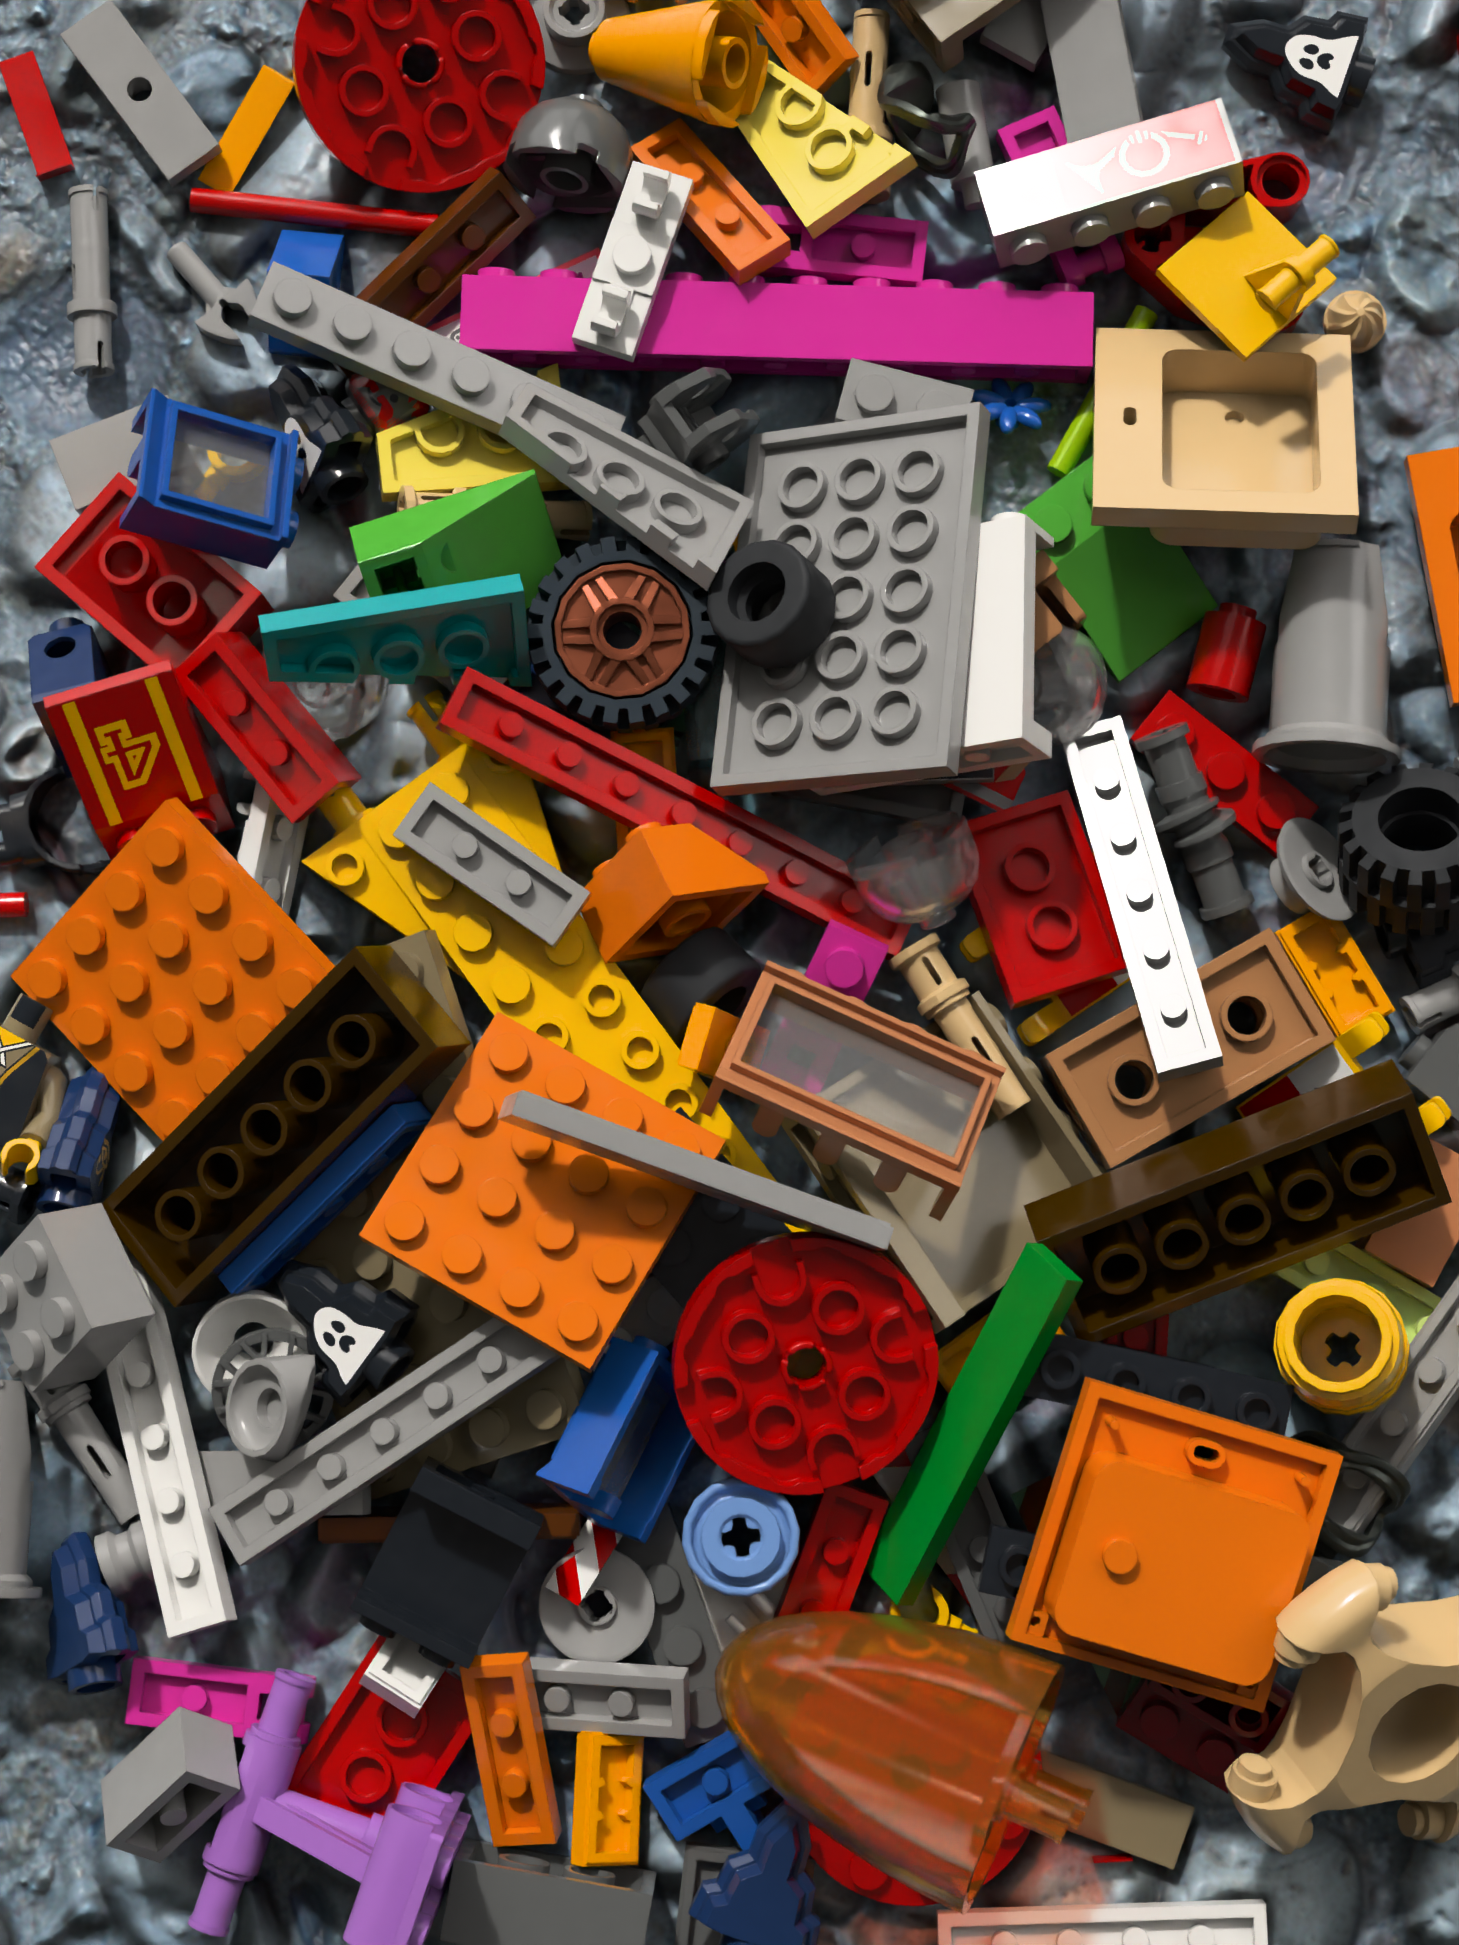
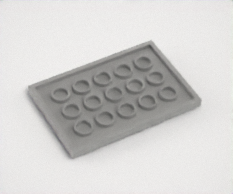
M981 402L750 435L743 496L753 500L755 503L739 532L737 551L753 542L776 540L793 545L830 580L836 603L834 621L824 642L808 658L791 667L769 670L750 664L726 644L710 788L721 796L958 776L991 413ZM785 589L768 599L761 609L758 621L770 615L779 606Z

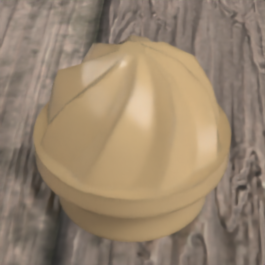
M1358 290L1346 291L1336 296L1327 306L1323 316L1325 334L1350 335L1351 354L1363 353L1376 346L1383 337L1387 325L1386 313L1381 303L1371 294Z

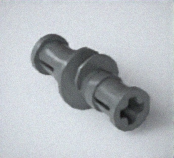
M1180 722L1147 734L1133 743L1137 751L1144 752L1157 786L1155 788L1160 804L1167 812V816L1154 826L1156 834L1175 833L1177 839L1173 842L1174 848L1181 849V858L1185 869L1190 872L1203 905L1198 910L1201 919L1208 921L1241 910L1252 904L1255 899L1251 890L1244 891L1231 857L1234 853L1230 842L1222 833V830L1229 827L1236 820L1237 815L1232 808H1213L1219 803V797H1208V785L1202 770L1198 771L1185 737L1190 732L1187 722Z

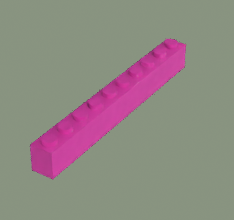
M484 267L478 270V275L462 274L459 343L513 367L545 368L558 363V368L665 372H694L703 367L725 369L727 373L846 377L851 358L932 379L993 381V379L1000 378L1005 381L1084 384L1087 383L1093 367L1094 292H1079L1078 286L1069 283L1046 284L1041 287V291L1016 290V285L1004 281L984 282L978 286V289L953 288V283L940 279L922 280L916 283V287H891L890 281L873 277L857 279L853 282V285H828L827 279L818 276H798L792 278L790 284L765 283V278L757 275L739 286L731 276L728 278V282L703 281V277L695 273L675 272L666 275L665 280L661 281L634 362H630L573 343L572 334L592 278H578L576 272L567 269H546L540 272V277L515 276L513 270L503 267Z

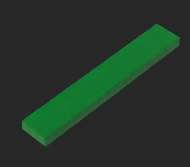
M1026 1243L878 1531L864 1570L897 1606L914 1605L1083 1283L1069 1267L1042 1243Z

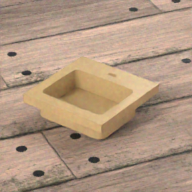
M1096 328L1094 352L1092 526L1149 527L1151 535L1159 542L1167 545L1296 550L1314 546L1320 540L1322 533L1356 534L1359 506L1350 335L1277 333L1248 360L1243 362L1213 331Z

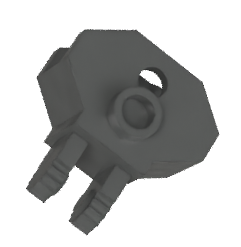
M703 367L674 381L651 398L647 414L637 421L644 431V434L637 440L705 475L720 466L730 456V452L750 438V435L754 433L758 426L760 418L754 410L749 409L743 413L738 408H733L716 416L710 406L724 395L732 378L725 369Z

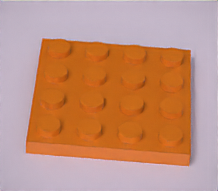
M176 797L165 800L10 977L30 998L53 1010L50 1020L93 1067L105 1075L108 1083L155 1134L164 1141L316 987L335 965Z
M497 1012L366 1222L359 1237L361 1241L591 1373L698 1192L498 1120L504 1098L510 1094L525 1090L714 1160H718L726 1147V1140L502 1013Z

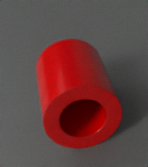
M1225 602L1220 604L1218 611L1205 612L1186 685L1189 690L1216 700L1234 703L1248 702L1267 628L1265 624L1256 620V610L1244 605Z

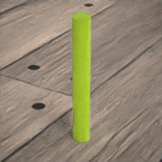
M1137 305L1124 328L1152 329L1158 316L1152 310ZM1094 383L1047 466L1051 473L1060 478L1065 477L1074 470L1093 436Z

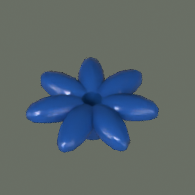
M996 378L993 379L991 384L992 391L987 389L974 390L972 400L981 402L991 413L990 420L995 419L996 425L1004 434L1012 433L1014 429L1018 428L1020 423L1032 429H1041L1042 421L1037 413L1047 412L1051 410L1052 406L1046 399L1031 397L1034 391V385L1031 382L1019 384L1012 392L1005 380Z

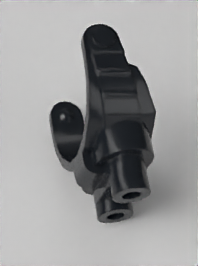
M62 766L45 772L29 786L27 791L10 795L9 803L0 805V831L2 830L4 841L0 842V864L2 867L23 862L27 869L48 865L51 868L55 867L64 873L73 875L93 874L94 876H99L111 862V860H100L96 863L84 865L67 863L57 860L46 850L38 832V813L49 790L67 778Z

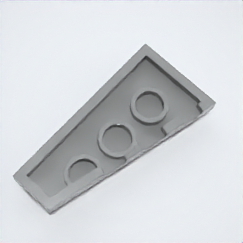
M530 382L526 384L506 414L498 435L706 591H708L755 503L753 500Z

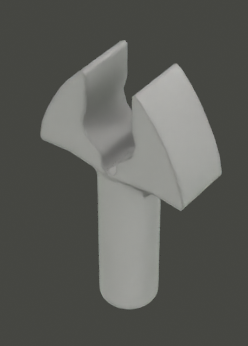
M179 242L173 245L167 253V259L206 303V314L195 321L198 329L204 335L221 343L239 347L243 346L236 333L230 326L225 324L226 314L223 308L227 306L231 310H241L249 318L257 299L249 280L245 279L237 288L224 287L186 242Z

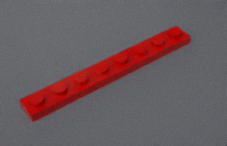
M468 666L462 672L436 726V729L633 830L649 822H659L661 826L692 824L765 872L770 883L759 895L824 928L827 927L830 919H833L889 945L888 952L884 958L888 961L900 952L922 902Z

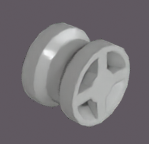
M141 1519L131 1522L128 1530L120 1534L107 1531L94 1536V1547L101 1572L108 1587L116 1597L131 1591L134 1583L147 1579L155 1582Z

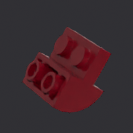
M1141 1678L1119 1711L1115 1726L1228 1794L1224 1772L1242 1754H1259L1266 1749L1286 1716L1294 1692L1273 1681L1264 1713Z

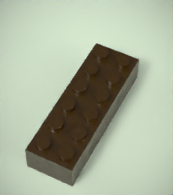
M390 945L355 946L118 1186L102 1205L119 1238L174 1308L214 1299L225 1288L217 1276L391 1105L413 1102L471 1042Z
M1390 1059L1026 1204L1024 1208L1036 1243L1044 1244L1083 1281L1066 1313L1076 1337L1098 1342L1451 1203L1452 1200L1413 1092L1393 1060Z

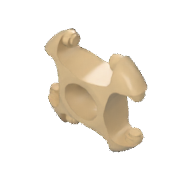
M1352 1558L1312 1583L1276 1617L1278 1630L1273 1643L1275 1648L1274 1656L1276 1660L1293 1669L1303 1668L1301 1677L1286 1716L1271 1743L1258 1755L1254 1753L1242 1754L1224 1772L1226 1787L1233 1804L1247 1826L1262 1841L1282 1855L1292 1854L1294 1850L1303 1848L1311 1841L1313 1824L1310 1817L1321 1811L1352 1809L1394 1800H1405L1404 1804L1398 1809L1397 1814L1399 1829L1405 1836L1412 1837L1415 1840L1431 1839L1435 1843H1445L1459 1834V1595L1432 1601L1390 1604L1398 1591V1579L1394 1570L1381 1563H1364Z

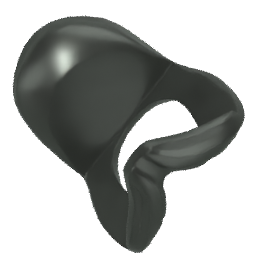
M907 60L888 67L880 81L877 100L882 110L886 111L888 121L895 135L896 144L913 155L918 164L917 168L941 179L955 178L964 166L967 149L977 126L974 117L967 112L955 115L943 113L930 114L934 102V83L929 70L923 63ZM922 128L944 135L955 134L948 159L928 153L913 142Z
M1307 1430L1291 1436L1290 1438L1338 1452L1344 1456L1339 1473L1344 1470L1358 1471L1372 1479L1389 1496L1365 1529L1364 1534L1345 1528L1330 1519L1327 1513L1325 1515L1318 1537L1323 1544L1346 1557L1359 1558L1366 1555L1375 1545L1382 1532L1384 1517L1389 1513L1397 1511L1409 1496L1411 1486L1408 1479L1384 1459L1366 1452L1350 1449L1336 1438L1324 1432Z

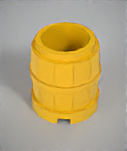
M1332 1278L1308 1285L1288 1301L1276 1322L1273 1349L1280 1374L1288 1384L1295 1387L1294 1392L1303 1402L1325 1414L1350 1416L1374 1411L1396 1394L1408 1371L1410 1345L1401 1314L1385 1294L1362 1281ZM1350 1333L1357 1336L1360 1341L1356 1344L1355 1350L1361 1356L1357 1364L1352 1366L1350 1363L1343 1361L1337 1367H1334L1327 1361L1332 1352L1329 1345L1326 1344L1330 1337L1335 1334L1343 1339Z

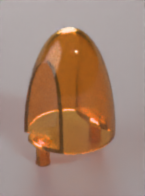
M809 1611L765 1620L744 1630L724 1648L715 1669V1693L722 1718L733 1741L769 1786L800 1815L836 1843L875 1869L962 1915L967 1913L977 1897L1011 1822L1048 1837L1054 1843L1060 1845L1068 1827L1072 1826V1829L1078 1831L1085 1818L1086 1812L1077 1809L1076 1805L1086 1809L1089 1807L1094 1790L1085 1789L1039 1769L1041 1762L1036 1759L1041 1748L1045 1730L1058 1699L1065 1665L1018 1646L967 1630L902 1616L855 1611Z

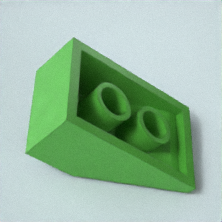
M1092 455L1018 513L1026 514L1054 538V547L1043 550L1057 566V578L1087 616L1082 628L1076 632L1119 684L1202 620L1205 612L1215 610L1218 605L1181 546L1167 545L1159 542L1151 535L1149 527L1091 525Z

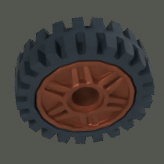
M615 536L601 538L600 544L590 546L589 543L575 548V554L569 558L563 556L554 564L553 572L549 576L545 575L538 586L536 598L532 599L529 610V623L527 624L529 654L541 685L556 705L565 710L570 717L580 723L583 721L590 724L592 728L605 732L607 729L617 730L618 733H633V730L642 728L647 731L659 727V723L669 719V721H672L682 714L685 707L689 704L692 705L700 696L701 690L708 683L713 672L719 636L713 631L707 613L708 591L636 537L627 536V541H616ZM618 622H630L640 629L641 636L634 646L628 649H617L607 643L605 639L607 631Z

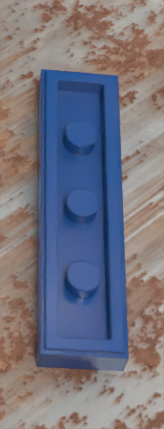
M415 1101L391 1105L217 1276L231 1294H239L264 1288L280 1273L288 1261L293 1260L422 1134L432 1118L431 1113L422 1102Z

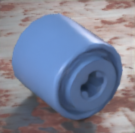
M731 1476L713 1482L694 1499L683 1522L682 1546L689 1567L704 1585L723 1595L750 1597L771 1590L788 1575L799 1552L800 1528L792 1504L782 1493L760 1489ZM738 1517L745 1518L748 1528H759L761 1534L760 1541L750 1543V1554L746 1556H737L734 1545H723L722 1533L731 1531L733 1526L732 1519Z

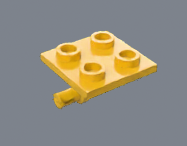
M1247 191L1244 196H1241L1157 269L1155 275L1245 362L1335 284L1337 278L1325 266L1333 259L1339 257L1340 251L1333 239L1325 234H1321L1313 244L1306 248Z

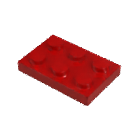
M1068 790L948 827L945 833L1011 1010L1128 973L1097 865Z
M379 1635L299 1758L288 1790L372 1818L373 1813L385 1815L388 1804L395 1803L401 1783L403 1782L416 1783L436 1789L472 1733L461 1677L446 1668L416 1717L412 1718L359 1684L363 1674L387 1639Z

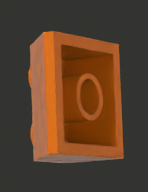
M649 822L632 830L625 838L626 844L616 855L593 870L592 880L584 887L591 892L592 896L581 910V913L605 964L667 955L683 940L700 930L713 926L723 929L770 882L763 870L690 823L661 826L659 822Z

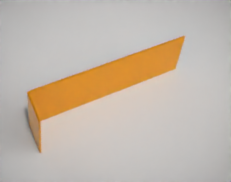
M262 66L219 141L222 152L207 162L198 180L215 190L234 191L294 87L293 80L269 66Z

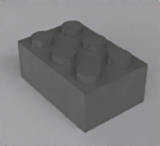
M465 1838L453 1863L440 1941L454 1943V1945H644L657 1872L627 1866L581 1867L571 1864V1856L515 1846L493 1847L492 1842Z

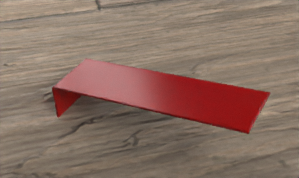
M33 50L1 61L0 70L34 163L37 179L41 182L75 170Z

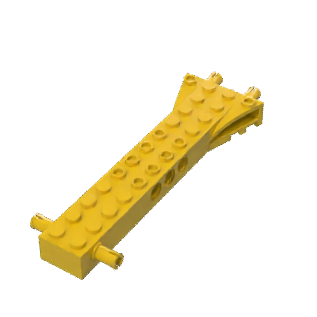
M440 690L433 691L424 696L427 704L437 716V721H433L420 702L417 701L407 711L406 715L410 720H413L438 754L439 758L436 764L375 808L367 809L351 787L337 789L334 796L328 797L318 806L336 831L333 839L301 862L314 874L334 886L404 937L423 930H436L447 967L473 986L494 1016L497 1012L502 1013L673 1111L681 1107L696 1124L726 1140V1147L722 1154L734 1167L777 1182L719 1102H717L711 1117L699 1112L709 1090L696 1072L678 1065L677 1060L680 1049L616 962L605 964L587 923L580 914H578L554 949L394 838L393 833L429 782H432L562 872L533 778L436 729L447 705ZM784 1223L792 1232L806 1231ZM815 1347L813 1349L804 1348L798 1350L793 1355L788 1356L787 1371L797 1378H810L821 1369L823 1355Z

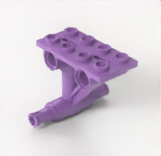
M277 1668L259 1723H252L251 1727L246 1729L242 1740L245 1749L238 1766L240 1791L224 1804L213 1841L207 1842L202 1858L204 1859L203 1866L208 1870L193 1914L189 1917L188 1925L205 1934L227 1937L230 1930L229 1925L245 1881H252L254 1876L258 1875L271 1836L274 1834L361 1883L342 1936L343 1940L348 1944L423 1945L433 1925L435 1916L438 1914L450 1879L448 1877L449 1871L461 1847L471 1818L470 1814L460 1811L465 1794L455 1790L448 1794L424 1785L403 1782L401 1783L395 1803L388 1804L385 1815L373 1813L372 1818H368L288 1790L302 1750L300 1745L301 1739L296 1734L316 1680L299 1672Z

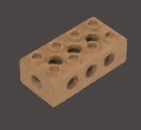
M1270 927L1197 968L1222 1052L1224 1066L1159 1083L1137 1004L1118 1013L1039 1060L1096 1161L1105 1170L1115 1167L1336 1040ZM1231 1003L1244 1004L1252 1011L1255 1018V1026L1250 1035L1236 1032L1229 1024L1227 1014ZM1120 1066H1132L1143 1075L1145 1089L1139 1099L1127 1098L1118 1091L1115 1084V1075Z

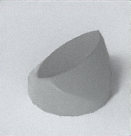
M298 1354L256 1358L246 1361L236 1371L228 1389L225 1409L226 1425L231 1440L241 1453L253 1458L276 1463L289 1455L301 1432L311 1401L316 1371L315 1355Z

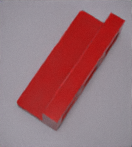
M215 632L175 669L189 699L292 824L303 821L337 789L352 787L362 778L284 682H269L265 658L243 632Z

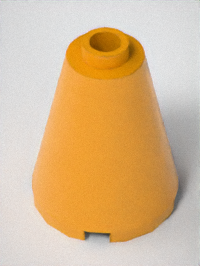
M705 0L607 18L593 33L588 48L590 62L597 76L602 81L712 126L734 128L740 125L735 121L740 114L751 115L757 107L765 86L769 60L768 46L758 45L755 26H764L762 16L753 3L748 0Z

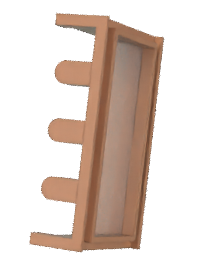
M767 960L699 1112L711 1117L723 1089H726L760 1105L752 1122V1128L761 1136L774 1137L784 1117H787L820 1132L812 1154L817 1161L823 1164L833 1165L837 1163L846 1144L880 1159L881 1162L873 1182L882 1191H897L907 1172L941 1187L942 1189L936 1197L929 1214L930 1217L941 1221L961 1188L963 1177L1006 1068L985 1059V1057L975 1051L963 1049L934 1036L918 1025L901 1021L868 1006L856 997L846 996L815 982L799 971L787 969Z

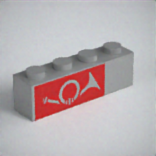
M1222 98L974 172L981 209L999 268L1013 264H1033L1042 260L1050 253L1077 245L1081 247L1093 246L1101 243L1110 235L1137 227L1153 228L1165 223L1171 217L1200 208L1204 210L1217 209L1226 205L1232 199L1245 195L1243 160Z

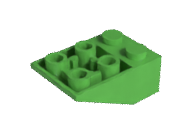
M534 469L349 527L357 562L369 597L520 574L524 589L525 608L527 609L531 606L532 599L536 598L538 586L544 576H549L554 570V564L562 558Z

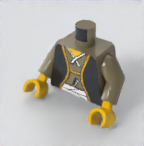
M20 993L3 1024L0 1023V1146L3 1147L0 1155L1 1174L6 1176L8 1169L15 1163H27L25 1184L33 1185L39 1180L37 1173L38 1162L42 1150L46 1148L52 1126L58 1120L67 1091L66 1077L60 1070L62 1058L36 1044L53 1010L26 994Z

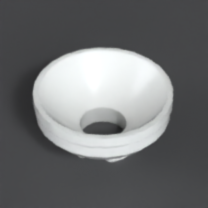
M251 1290L239 1294L233 1293L218 1300L205 1312L197 1325L192 1340V1360L196 1374L210 1393L216 1366L223 1353L235 1342V1333L242 1325L249 1322H258L267 1328L287 1329L307 1337V1329L288 1311L283 1298L263 1290ZM274 1341L271 1348L267 1351V1357L286 1356L289 1343ZM294 1345L293 1355L304 1352V1350ZM241 1351L230 1363L239 1369L246 1361L253 1358ZM226 1370L223 1379H233L234 1376ZM222 1387L225 1403L229 1387Z

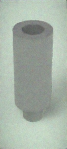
M962 79L941 85L936 89L935 93L939 113L955 115L967 112L976 121L977 126L967 149L964 166L955 178L950 179L952 190L962 192L966 210H979L981 205L974 172L994 166L980 83L972 79ZM942 134L946 159L949 157L955 134Z

